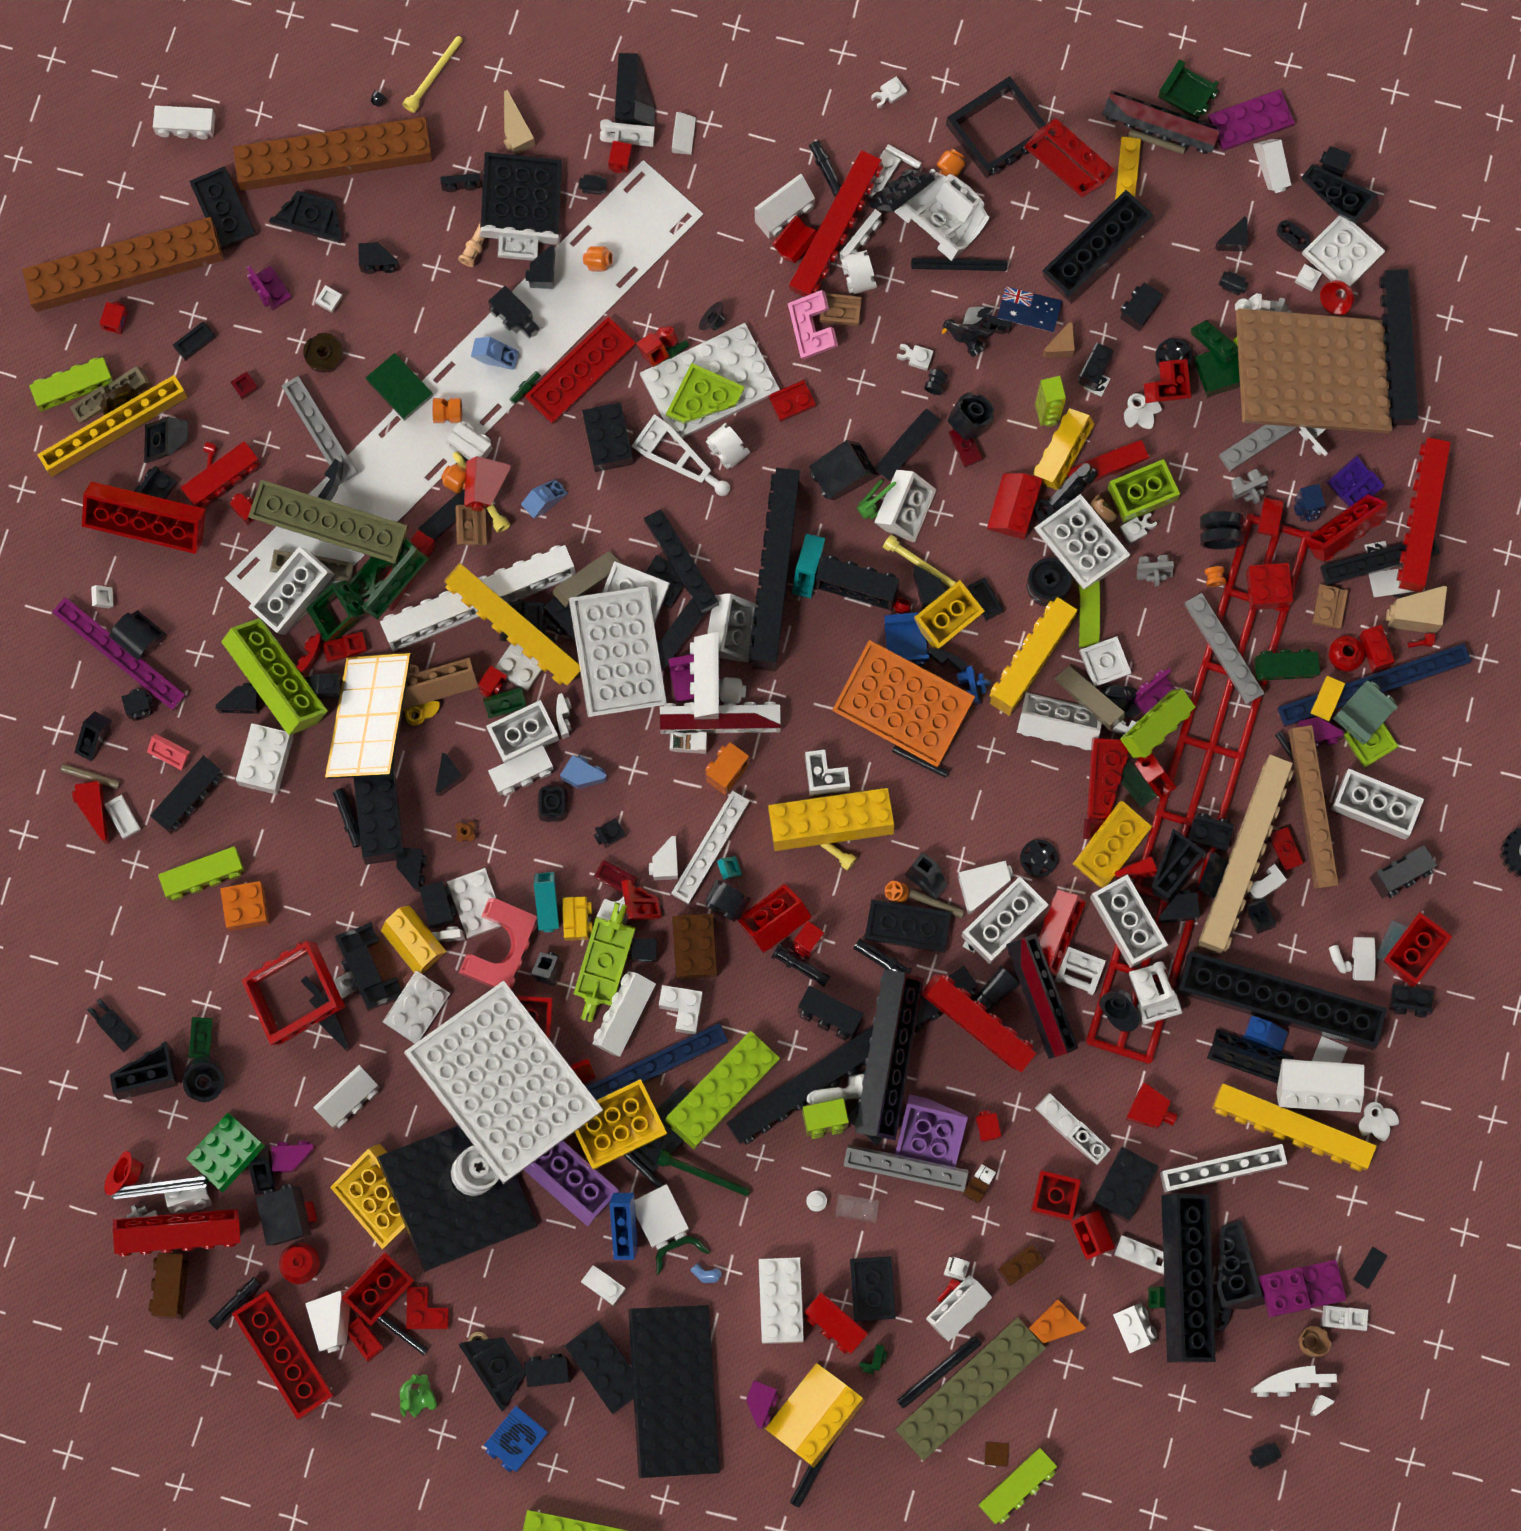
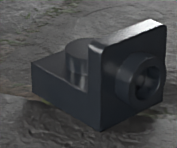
M989 315L988 321L984 320L982 327L996 329L995 333L1009 334L1011 322Z
M616 818L601 827H595L596 834L593 835L599 845L603 844L605 848L626 837Z

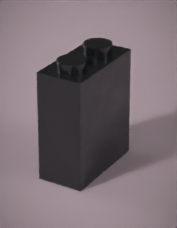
M292 1184L280 1186L281 1190L274 1191V1189L262 1192V1196L255 1197L266 1246H276L312 1235L301 1187H293Z

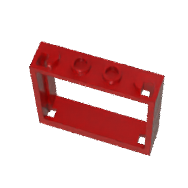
M1054 118L1035 132L1024 146L1026 150L1080 197H1084L1103 185L1115 170L1057 118ZM1052 130L1055 132L1053 136L1049 134ZM1045 136L1048 137L1054 144H1056L1062 151H1064L1085 171H1087L1092 176V178L1088 176L1082 169H1080L1074 162H1072L1066 155H1064L1058 148H1056L1050 141H1048L1045 138ZM1036 143L1038 146L1035 149L1031 146ZM1081 184H1083V185L1085 186V190H1084V191H1082L1081 189H1079V186H1080Z
M306 940L303 943L296 944V948L293 950L282 952L279 958L265 962L263 964L264 967L259 970L250 971V974L241 980L270 1045L280 1046L345 1008L316 942ZM309 954L330 1001L279 1030L258 983Z

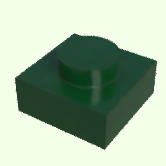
M1148 1287V1308H1165L1164 1287Z

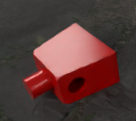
M1153 753L1145 758L1136 757L1138 760L1135 762V765L1160 799L1177 788Z
M1143 1082L1125 1120L1158 1129L1162 1121L1173 1126L1178 1115L1167 1110L1171 1102L1169 1099Z

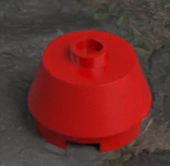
M306 1243L289 1245L284 1249L279 1258V1270L282 1276L294 1284H304L311 1281L318 1273L320 1267L317 1251Z

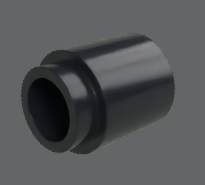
M584 174L583 178L579 179V189L583 190V194L601 195V193H606L607 178L602 177V175Z
M1224 271L1218 285L1223 290L1239 296L1240 293H1245L1249 283L1246 282L1247 278L1231 271Z
M1268 1442L1251 1450V1455H1249L1252 1466H1257L1259 1470L1278 1462V1459L1282 1458L1275 1442L1272 1444Z

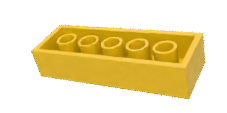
M1058 597L1054 602L1050 601L1043 614L1044 618H1038L1032 631L1034 633H1029L1026 636L1021 647L1023 649L1016 651L1012 658L1011 667L1006 666L1001 674V682H996L992 687L989 695L991 697V705L1008 716L1012 714L1074 621L1077 609Z
M888 788L768 805L774 851L894 834V821Z

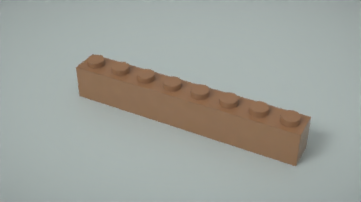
M1313 726L1292 728L1288 731L1314 889L1337 886L1338 879Z

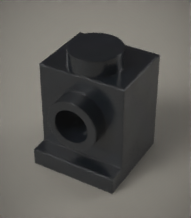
M540 952L531 974L537 982L555 986L556 978L563 963L555 953L548 952L546 954Z

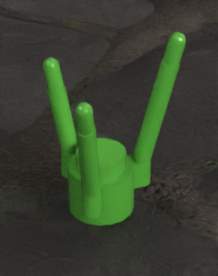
M882 479L879 480L867 496L858 503L859 506L856 508L865 520L867 518L873 520L878 515L879 511L875 512L877 507L874 503L896 485L895 481L875 498L869 500L883 483Z

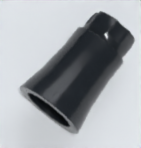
M999 966L974 1000L982 1003L987 1008L986 1011L989 1012L1020 984L1007 970Z

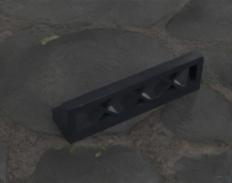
M1219 1029L1215 1031L1213 1042L1207 1055V1059L1277 1084L1281 1069V1063L1277 1059L1293 1060L1294 1058L1292 1055ZM1218 1038L1225 1039L1228 1043L1219 1041ZM1239 1045L1245 1046L1248 1050L1241 1049ZM1258 1052L1264 1053L1267 1057L1261 1056Z

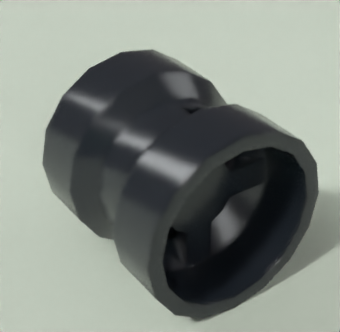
M931 369L928 375L929 380L925 383L924 390L934 395H942L943 385L947 382L948 375L940 370Z

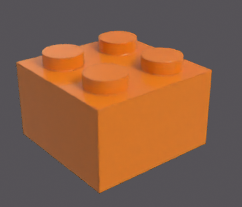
M730 742L727 746L723 745L717 753V760L715 762L711 761L705 769L706 782L725 796L749 766V755Z
M261 881L220 888L225 924L229 931L269 925L264 886Z

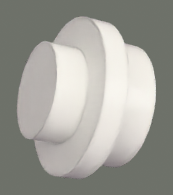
M813 1191L807 1196L806 1203L809 1209L818 1212L826 1207L827 1198L821 1191Z

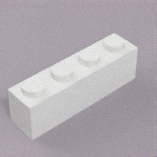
M628 971L621 980L619 991L612 998L610 1009L603 1016V1023L600 1029L594 1034L592 1044L611 1055L620 1057L656 984L638 973Z

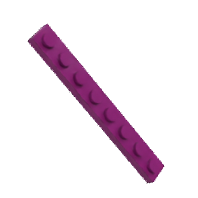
M66 597L52 611L55 616L172 711L186 697L184 693L142 659L138 661L109 637V632Z

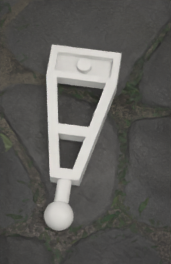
M655 414L632 444V447L645 457L698 482L703 483L705 480L715 487V492L719 496H726L730 492L729 483L723 480L718 481L709 473L712 470L669 424ZM667 431L686 451L676 465L652 454ZM690 456L703 469L700 476L682 468Z

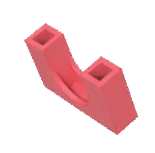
M488 898L481 917L506 929L511 939L510 951L506 958L498 963H491L472 954L466 955L459 974L492 988L504 981L512 989L515 983V972L520 969L522 965L521 957L523 952L527 951L530 944L528 939L530 934L536 929L537 916L496 898Z

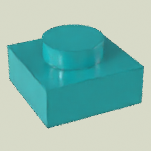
M736 856L722 858L717 861L723 880L737 878L742 875Z

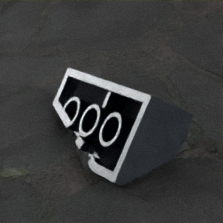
M619 53L615 123L654 127L655 107L639 56L634 53Z
M1314 164L1301 177L1339 216L1353 223L1368 222L1379 209L1378 194Z
M1241 1220L1221 1226L1217 1290L1222 1308L1250 1309L1264 1305L1265 1301L1259 1277Z

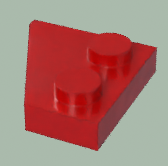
M630 880L621 881L624 902L627 906V920H657L662 918L659 898L647 893L641 887L636 888L631 885L632 881Z

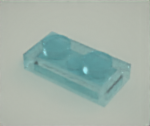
M1392 920L1375 958L1384 962V958L1408 927Z

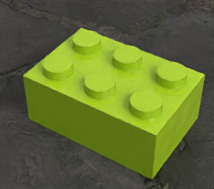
M1164 459L1114 479L1108 485L1109 493L1123 523L1176 502L1180 496V492Z
M844 1099L804 1106L802 1109L807 1137L811 1136L812 1139L822 1138L824 1133L832 1132V1135L842 1134L845 1131L844 1129L848 1127L849 1122Z

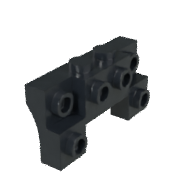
M372 922L336 935L334 940L343 960L340 962L345 973H349L351 977L349 980L350 986L353 991L357 990L358 995L361 996L367 1012L384 1004L388 1005L395 1002L402 993L398 984V978L394 977L382 983L381 977L367 949L380 942L379 937L376 936L373 930Z

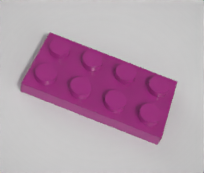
M1280 89L1208 116L1210 124L1221 127L1217 140L1222 152L1287 129L1295 124Z

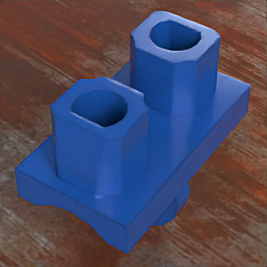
M968 666L966 671L957 673L959 685L969 683L970 690L965 691L976 696L973 703L979 705L981 704L978 688L981 689V694H986V687L991 685V680L985 679L984 673L978 674L979 681H977L975 669H973V666Z

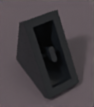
M1244 216L1217 241L1215 249L1217 251L1245 252L1248 245V219Z
M442 753L435 790L437 796L444 795L464 781L463 776L446 753Z

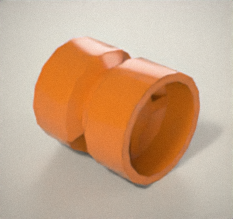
M433 398V423H445L446 420L450 423H462L461 398H450L448 401L445 398Z

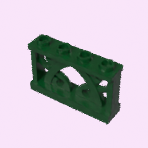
M406 537L397 564L370 557L348 584L362 608L378 620L429 558ZM393 564L390 574L385 580L378 582L380 573L386 566Z

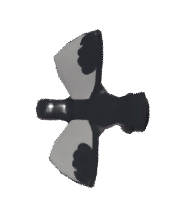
M970 307L964 315L962 325L957 324L953 319L945 320L942 334L950 331L957 342L967 345V352L971 357H974L985 350L983 343L977 337L981 335L991 336L996 332V329L980 327V323L992 313L993 309L991 307Z

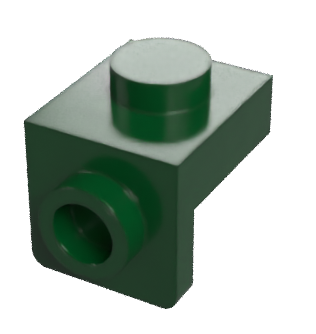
M876 1344L872 1365L859 1363V1367L863 1368L862 1372L874 1374L875 1371L880 1370L881 1363L885 1364L887 1356L884 1346Z

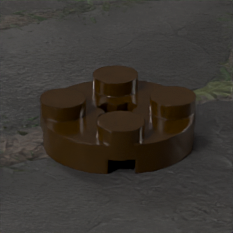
M319 333L317 336L306 341L303 355L311 369L325 373L336 370V367L342 361L343 350L335 336L329 333ZM325 348L328 355L321 357L318 352Z
M125 383L114 390H107L102 394L103 400L101 401L100 408L104 415L137 397L138 393L129 383Z

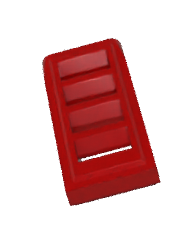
M1148 857L1115 871L1114 874L1117 880L1127 874L1130 879L1156 876L1158 870L1152 857Z

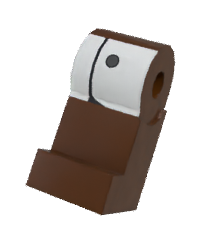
M982 1163L964 1191L963 1196L979 1204L997 1170Z

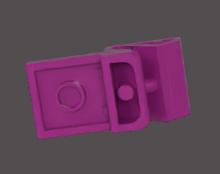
M1336 1260L1259 1276L1269 1318L1346 1301Z

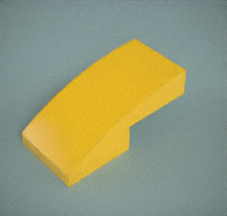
M1327 675L1310 713L1329 721L1345 683Z

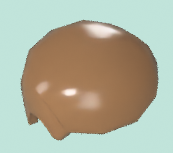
M1097 494L1091 501L1090 506L1105 524L1114 522L1117 514L1115 515L1113 509Z
M1308 1326L1303 1329L1298 1339L1301 1351L1309 1357H1321L1327 1354L1332 1346V1342L1328 1339V1332L1318 1326Z

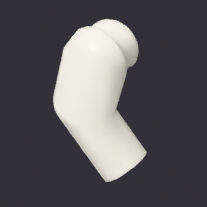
M1331 946L1329 948L1331 958L1339 972L1343 974L1351 972V962L1343 961L1339 946Z

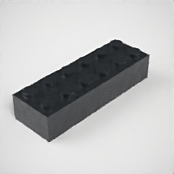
M1125 190L1042 270L1044 279L1072 304L1155 223L1154 215L1130 192Z
M393 763L391 776L354 777L361 850L365 865L397 861V859L405 858L395 765Z

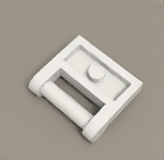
M1068 947L1055 981L1059 983L1062 981L1088 991V994L1093 995L1106 961ZM1068 969L1092 978L1091 984L1064 974L1065 970Z
M1162 961L1156 962L1152 966L1129 972L1130 980L1142 1010L1177 999L1175 991L1170 986L1165 973L1166 967ZM1154 974H1158L1165 993L1159 996L1152 977Z

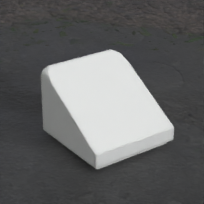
M1322 1395L1317 1396L1310 1415L1316 1416L1335 1401Z

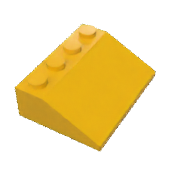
M641 1079L596 1100L603 1111L575 1131L592 1170L667 1134Z
M379 1143L367 1149L330 1188L381 1249H384L402 1234L406 1227L377 1161L378 1156L388 1153Z
M816 1363L765 1429L814 1468L859 1411L865 1400Z

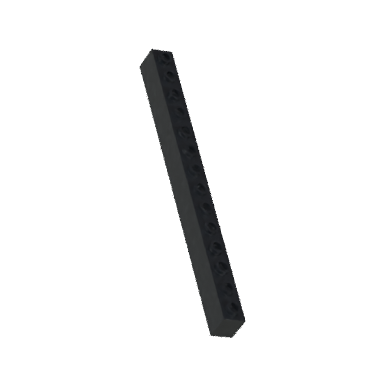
M965 966L948 976L955 981L954 986L956 988H963L971 996L976 993L975 989H977L978 985ZM922 995L915 1033L925 1027L924 1023L930 1019L933 1022L942 1016V1011ZM874 1026L726 1122L739 1145L743 1143L748 1145L756 1139L754 1137L759 1132L764 1134L772 1129L771 1124L777 1120L781 1123L790 1117L788 1113L794 1109L796 1111L801 1110L807 1105V1095L812 1091L826 1089L827 1087L834 1088L841 1083L839 1079L845 1075L847 1077L854 1075L858 1072L856 1068L862 1064L866 1066V1059L870 1050L869 1041Z

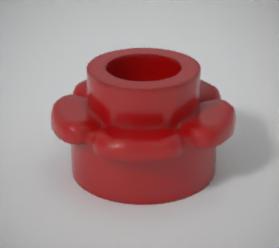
M897 598L896 602L893 603L896 613L905 614L911 612L912 603L909 600Z

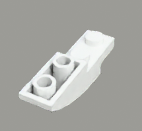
M1050 1093L1035 1107L1056 1131L1096 1165L1111 1150Z
M1315 1366L1294 1368L1277 1373L1259 1382L1251 1388V1393H1257V1397H1269V1393H1277L1278 1397L1290 1396V1392H1296L1295 1384H1298V1388H1310V1384L1319 1383V1387H1331V1383L1337 1382V1374H1316Z

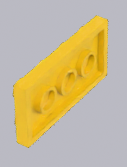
M1120 801L1073 862V865L1102 889L1111 882L1115 876V871L1120 870L1152 826L1126 803Z

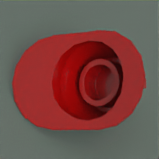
M129 1151L123 1152L106 1177L104 1184L105 1193L107 1195H114L122 1186L134 1185L144 1169V1164L132 1158Z

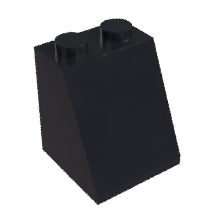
M845 440L809 465L812 471L810 474L820 484L822 495L830 500H837L879 476L861 444L850 440Z

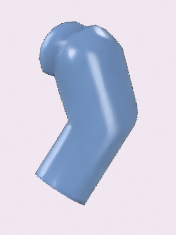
M698 1263L690 1270L702 1283H716L722 1276L719 1269L714 1268L713 1270L705 1271Z

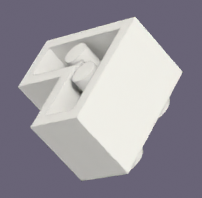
M825 750L805 752L810 796L850 791L848 767L828 769Z
M662 985L659 1009L678 1012L676 1032L696 1034L703 993L701 991Z

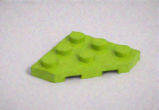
M691 363L666 412V416L686 424L736 407L745 387Z

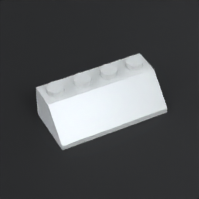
M1026 692L1017 733H1021L1024 736L1038 737L1045 741L1059 742L1066 746L1080 747L1083 750H1091L1092 738H1099L1102 723L1085 706L1082 707L1078 704Z
M1282 1059L1276 1091L1279 1107L1361 1113L1364 1097V1065Z

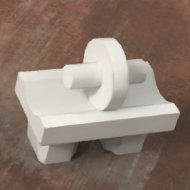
M1256 293L1248 300L1245 298L1238 300L1235 303V310L1240 308L1270 311V301L1262 300V294Z

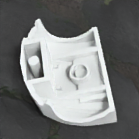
M931 169L929 173L933 174L935 180L894 212L907 223L914 220L940 243L937 249L952 261L977 237L987 223L989 216L983 208L984 202L967 184L951 174L945 176L936 172L935 169Z

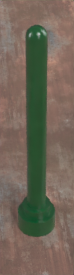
M662 1149L658 1156L656 1164L659 1166H673L741 1195H750L748 1188L673 1158L669 1151Z

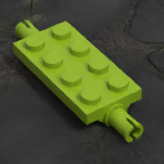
M614 903L610 919L596 917L573 993L584 998L586 1003L581 1019L586 1020L589 1013L588 1022H593L597 1005H612V998L617 993L636 929L622 923L627 906L622 904L619 912L621 903Z

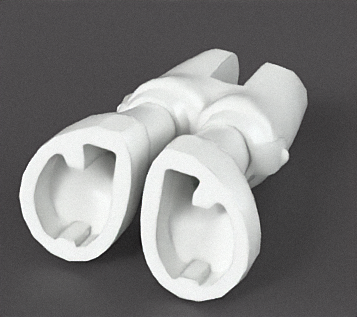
M854 1074L848 1077V1087L845 1089L834 1087L814 1090L807 1095V1102L810 1105L838 1099H844V1101L847 1099H860L863 1089L862 1080L865 1075Z

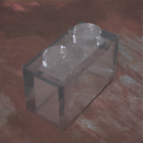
M838 1194L835 1217L876 1223L879 1201Z

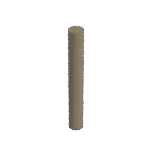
M1130 129L1128 135L1129 137L1139 138L1141 141L1184 154L1186 148Z
M65 764L61 767V772L92 782L99 781L102 785L118 789L120 786V781Z
M909 888V897L942 911L951 912L952 915L962 918L964 910Z

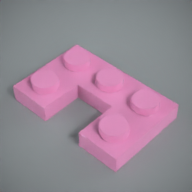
M821 290L788 303L802 359H807L838 347L834 328L829 327L816 332L812 317L829 310L825 291Z

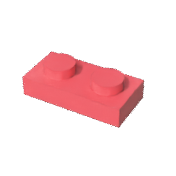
M155 733L151 738L147 753L182 771L186 767L190 751Z

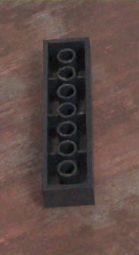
M883 971L880 979V993L876 1002V1015L873 1019V1033L869 1041L870 1050L866 1059V1072L862 1080V1095L858 1103L859 1112L855 1120V1133L896 1141L924 978L904 972Z
M1175 1193L1161 1195L1167 1363L1216 1362L1209 1195Z

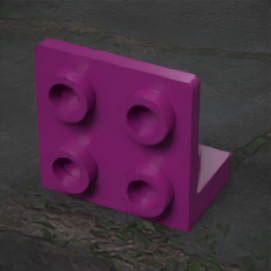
M251 266L246 267L249 273L246 275L253 290L257 291L265 307L269 305L273 311L292 299L271 266L255 274Z
M694 654L668 659L676 702L694 699V694H690V682H694V674H690V662H694Z
M1170 668L1166 671L1161 669L1153 676L1154 679L1150 683L1146 681L1138 688L1134 703L1144 715L1170 690L1176 689L1168 680L1172 672Z

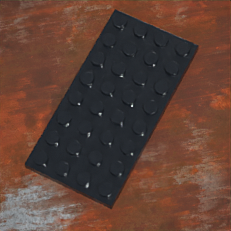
M709 1305L628 1309L638 1477L654 1478L720 1473Z

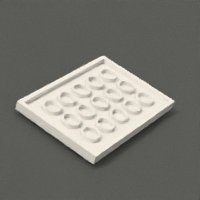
M745 323L686 350L672 359L665 360L655 367L640 372V376L663 421L669 424L682 439L768 398V395L780 390ZM691 363L745 387L736 407L686 424L666 416V412Z
M648 586L569 598L588 717L666 704Z

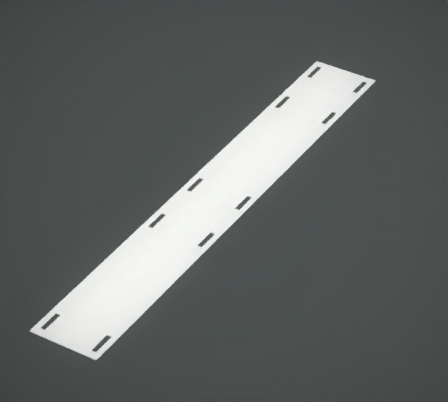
M643 160L555 248L553 289L530 288L529 281L524 279L512 291L532 311V320L538 325L540 330L532 333V337L529 339L521 330L517 334L513 330H507L502 324L503 320L499 316L496 318L490 313L422 381L434 396L405 421L393 410L347 456L358 474L339 485L331 502L398 522L441 479L445 468L457 463L453 458V453L456 451L447 445L446 439L458 423H450L448 420L445 423H433V398H445L446 401L450 398H461L462 424L468 423L475 428L474 432L479 436L481 434L485 435L514 405L509 399L519 389L518 386L523 381H526L535 371L542 377L703 213ZM642 171L645 176L626 193L623 189ZM689 213L692 217L673 235L670 230ZM589 225L592 229L573 247L570 242ZM590 246H606L612 252L613 264L607 271L592 272L584 265L583 254L586 253ZM634 266L638 269L621 288L616 286ZM492 337L518 350L515 369L511 370L484 364L472 358L471 353L475 338ZM451 361L456 364L438 383L433 381ZM497 404L502 406L484 426L479 423ZM398 416L401 420L381 438L378 434ZM444 458L447 463L428 481L425 476ZM326 477L309 495L318 497L330 479ZM275 527L225 579L252 603L276 575L274 572H269L274 549L294 553L300 546L307 549L313 555L351 562L353 566L365 554ZM257 557L260 561L240 580L237 575ZM330 580L313 601H315L332 583H336L338 581ZM307 610L301 614L286 634L308 613Z

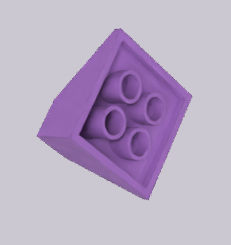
M909 1094L895 1155L956 1167L968 1116L930 1099Z

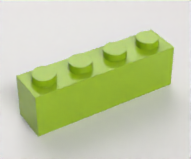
M96 357L89 360V363L74 365L68 371L56 372L47 379L35 380L29 387L40 412L90 394L100 386L105 387L113 382L104 358Z
M1060 376L1040 381L1035 402L1040 426L1052 427L1057 425V422H1060L1066 400Z
M1183 688L1170 690L1120 740L1133 758H1145L1152 753V749L1156 745L1161 744L1165 740V736L1168 733L1175 731L1178 728L1177 725L1191 715L1190 712L1195 706Z
M235 846L160 873L158 877L165 897L168 900L177 901L182 899L184 894L201 892L203 887L209 885L211 887L218 886L222 883V880L228 878L230 880L241 877V873H244L245 870Z
M1038 1448L982 1500L978 1506L994 1524L998 1522L1000 1524L1004 1523L1010 1517L1008 1512L1011 1509L1015 1508L1017 1510L1026 1502L1023 1499L1029 1493L1031 1495L1035 1494L1041 1488L1039 1483L1042 1480L1048 1481L1056 1474L1054 1469L1057 1466L1041 1448Z

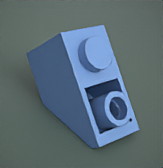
M492 337L475 338L471 357L484 364L514 370L519 351Z
M554 479L533 488L521 505L533 518H536L549 511L568 493Z
M572 755L560 774L561 780L577 789L605 783L608 778L604 769L597 765L595 767L589 765V761L580 755L578 757Z

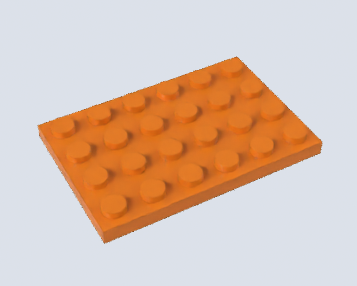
M869 640L832 711L938 767L976 696Z

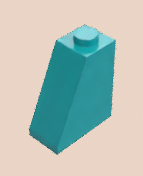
M806 534L795 571L792 594L811 599L825 538Z
M555 872L535 873L534 892L538 928L543 930V932H554L555 929H559Z

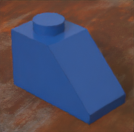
M1251 1016L1243 1038L1282 1051L1288 1032L1272 1022Z

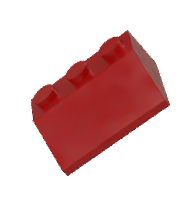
M1003 473L987 529L1025 540L1042 479L1024 473Z
M784 883L747 910L741 919H737V921L762 953H765L812 917L802 900Z
M1419 912L1384 958V962L1396 976L1409 986L1414 987L1453 936Z
M384 1252L341 1298L372 1326L411 1285L414 1279Z
M822 1292L804 1312L806 1315L805 1320L813 1327L817 1324L822 1329L820 1333L829 1341L831 1338L838 1343L836 1347L843 1354L848 1352L851 1355L868 1335L866 1331Z

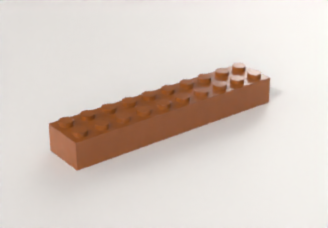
M425 117L233 146L237 179L241 191L432 162Z
M211 217L26 267L22 269L30 305L36 312L224 261L215 224Z

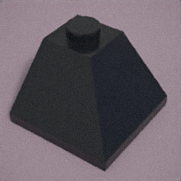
M168 416L146 424L144 463H150L170 456L184 444L188 436V421Z

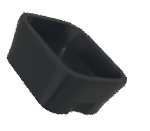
M542 787L538 792L539 819L545 822L564 821L568 814L567 791L562 787Z

